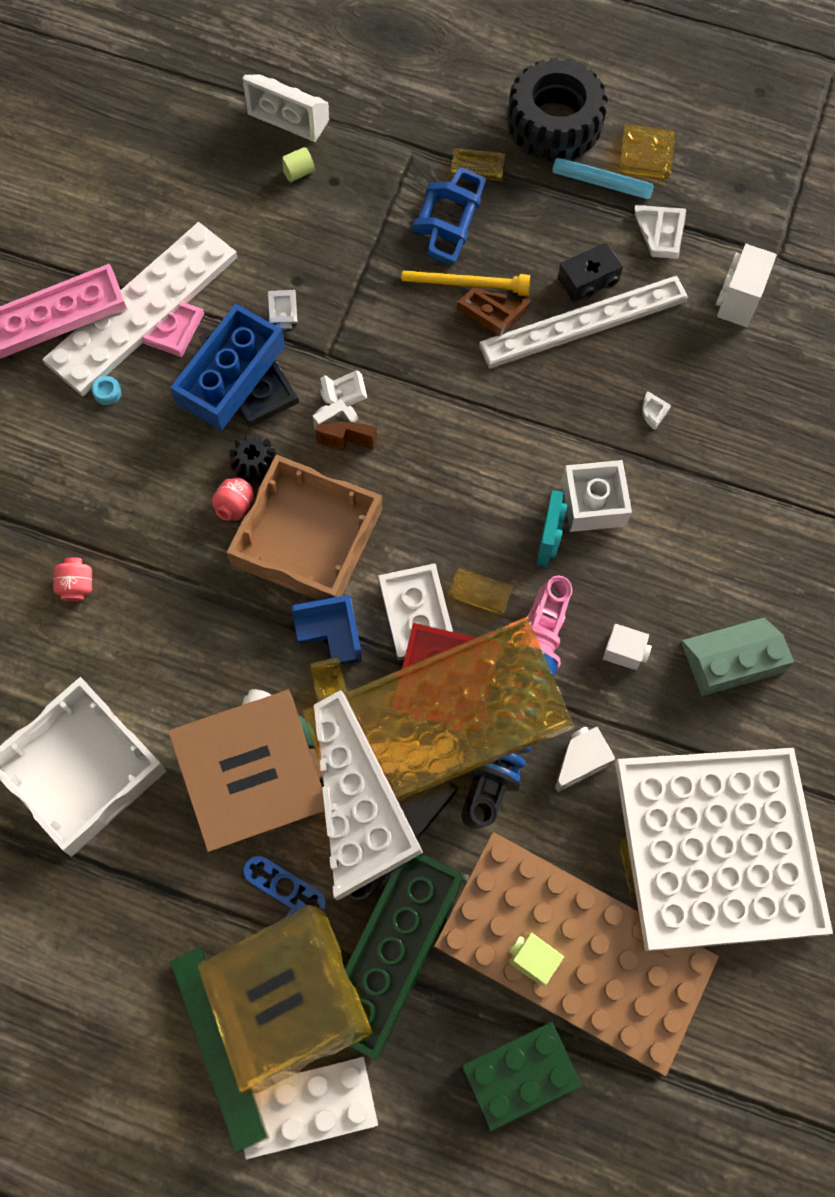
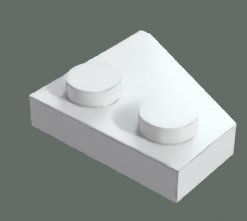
M635 205V217L651 257L678 259L686 209Z

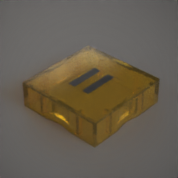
M307 905L197 965L240 1093H260L298 1073L310 1062L320 1057L332 1055L373 1034L356 989L345 972L340 948L326 912L323 909Z

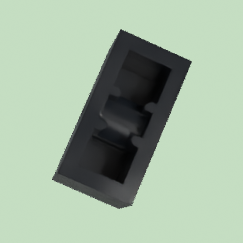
M605 242L561 262L557 279L574 303L580 299L590 298L599 290L615 286L619 282L623 265L608 243Z

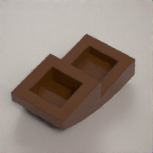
M351 422L326 423L317 425L315 430L318 444L344 451L347 442L374 449L377 441V427Z

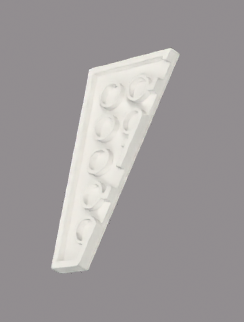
M341 690L314 705L317 740L320 743L321 753L320 769L323 773L324 787L322 788L327 836L330 839L331 849L330 866L334 877L333 895L336 900L347 896L423 853L345 694Z

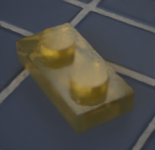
M458 567L448 597L504 615L513 585Z

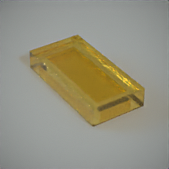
M454 148L451 175H455L459 168H465L485 177V179L502 180L505 153Z

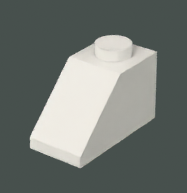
M584 727L571 735L572 739L566 748L555 785L557 792L611 766L614 762L615 757L598 727L591 730Z

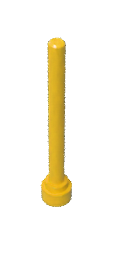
M402 271L401 280L403 282L513 290V293H518V296L528 297L530 275L520 274L519 277L514 276V279Z

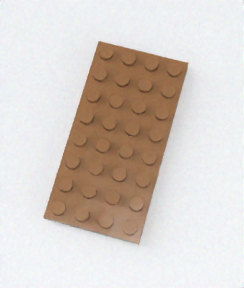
M495 832L491 833L433 948L662 1076H667L719 958L718 955L703 947L645 952L638 911ZM533 933L565 956L547 985L540 986L508 963L513 956L509 953V950L519 936L524 938L527 934Z

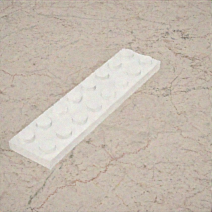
M198 222L121 289L127 309L77 328L42 359L44 364L83 397L92 389L95 380L107 376L143 343L142 337L145 335L149 336L157 329L158 323L161 325L169 318L168 314L170 312L174 314L180 308L179 304L182 302L188 303L238 258L237 252Z

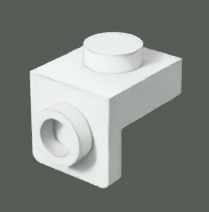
M268 291L269 322L282 330L292 329V324H298L296 291Z
M357 370L333 381L327 376L320 378L322 384L320 393L327 404L331 405L341 399L348 407L367 399L362 374Z
M341 399L329 406L325 405L319 408L313 415L315 430L317 425L326 423H357L358 421L355 410L351 406L347 407Z

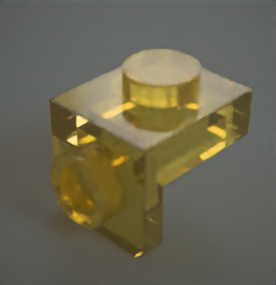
M336 657L311 663L310 669L318 702L339 690L345 694L349 702L339 658Z

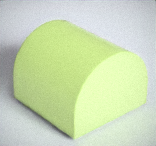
M306 147L283 156V172L290 182L315 172L312 157Z

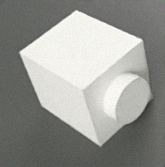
M615 624L610 633L603 660L637 670L641 662L646 663L652 647L647 645L649 634Z

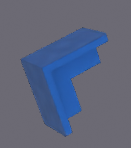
M350 595L291 606L299 645L328 639L333 667L362 661L361 647Z

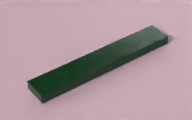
M197 948L171 960L170 963L235 1152L239 1153L270 1137L203 949Z

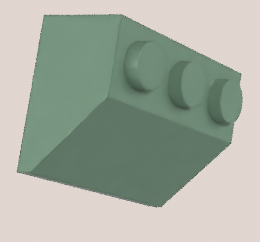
M765 617L685 639L681 642L701 696L785 673L794 663L783 634Z

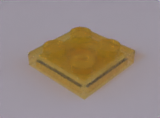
M625 123L618 172L669 179L676 131Z

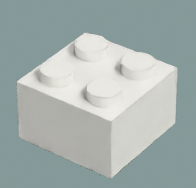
M745 244L741 254L736 252L716 305L720 306L717 317L748 327L761 299L777 254L749 244Z
M623 460L565 466L562 486L565 504H567L566 511L570 532L627 526L632 510Z

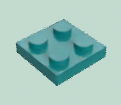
M552 490L542 532L537 566L548 567L550 558L556 559L562 536L561 528L567 509V504L562 503L564 492Z

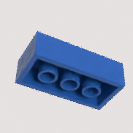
M235 303L170 387L175 404L222 431L285 348L282 329Z

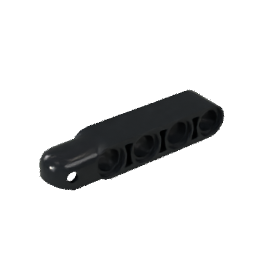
M435 768L424 778L401 806L417 841L459 789L450 780L445 779ZM393 870L348 894L347 897L355 902L367 900Z

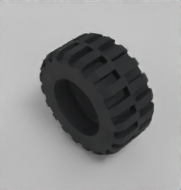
M550 58L546 62L544 59L535 62V66L529 65L523 70V73L521 72L517 75L510 90L507 121L509 132L513 135L514 141L518 145L522 144V149L528 154L532 152L536 158L542 159L545 157L549 158V161H555L556 158L571 160L574 155L577 158L585 154V151L590 150L602 134L608 106V96L603 82L600 78L597 79V74L593 70H587L586 66L580 62L578 64L573 63L572 59L565 58L562 61L558 60V58ZM547 103H560L570 107L576 113L566 117H556L544 113L538 107Z

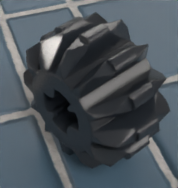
M258 434L253 440H250V437L245 435L244 442L235 440V449H230L229 451L231 458L229 461L230 468L235 470L236 477L241 478L245 476V480L248 483L255 477L261 483L262 475L267 474L277 454L276 449L271 447V442L268 439L261 441V437Z

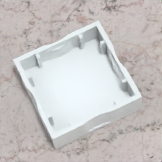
M81 677L49 703L33 722L18 730L0 746V780L10 792L25 804L32 812L34 819L57 845L71 857L166 772L155 756L120 722L110 708Z

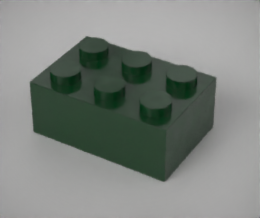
M553 1022L460 1066L489 1131L497 1129L582 1086Z

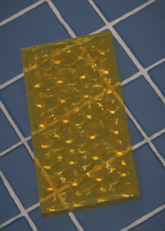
M528 616L344 693L397 801L575 728ZM314 707L304 710L303 713L320 764V743L317 740Z

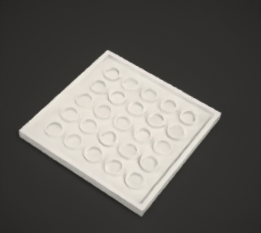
M794 748L618 759L615 762L645 952L828 936L833 934Z

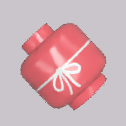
M240 478L226 479L213 495L212 504L216 514L221 519L238 521L245 517L253 505L255 497L252 487L245 480Z
M64 558V563L54 567V593L59 595L60 600L83 601L84 596L92 592V568L82 564L81 558Z

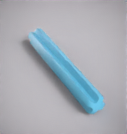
M556 158L553 166L555 174L645 199H650L654 188L652 183L562 158Z

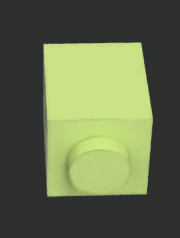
M530 933L524 938L519 936L509 950V953L513 956L508 963L540 986L547 985L565 956L533 933Z

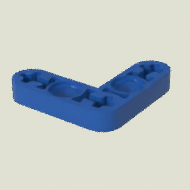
M255 856L250 858L244 867V875L247 881L291 909L262 957V964L265 970L277 976L290 969L323 916L326 909V900L320 891L270 860L262 856ZM261 864H264V871L272 877L274 871L279 873L272 879L269 889L265 887L269 883L267 879L262 876L253 879L254 873L251 870L253 866L259 867ZM283 879L291 880L294 884L293 892L287 897L280 896L276 891L277 884ZM300 887L306 889L301 894L307 899L312 900L314 896L318 897L317 904L320 906L318 910L312 909L309 913L306 912V904L299 899L296 905L291 903L297 898ZM292 923H298L304 929V934L298 941H290L286 937V929ZM279 939H282L287 946L295 948L292 954L286 950L282 957L286 962L283 967L276 966L275 969H272V961L269 957L271 954L278 955L283 947L277 945Z

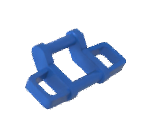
M459 168L451 183L433 182L428 184L424 204L418 218L414 220L412 230L418 234H431L426 252L428 257L449 266L454 265L462 245L466 243L468 237L467 230L474 211L479 208L480 196L486 182L485 177L465 168ZM463 178L476 184L478 187L476 194L455 185L458 179ZM447 198L465 206L458 227L438 218H429L436 199ZM436 235L457 244L453 255L435 248Z

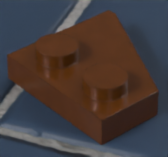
M473 287L458 301L456 309L500 337L529 310L531 301L523 298L522 303L506 300V294L490 293L487 290Z

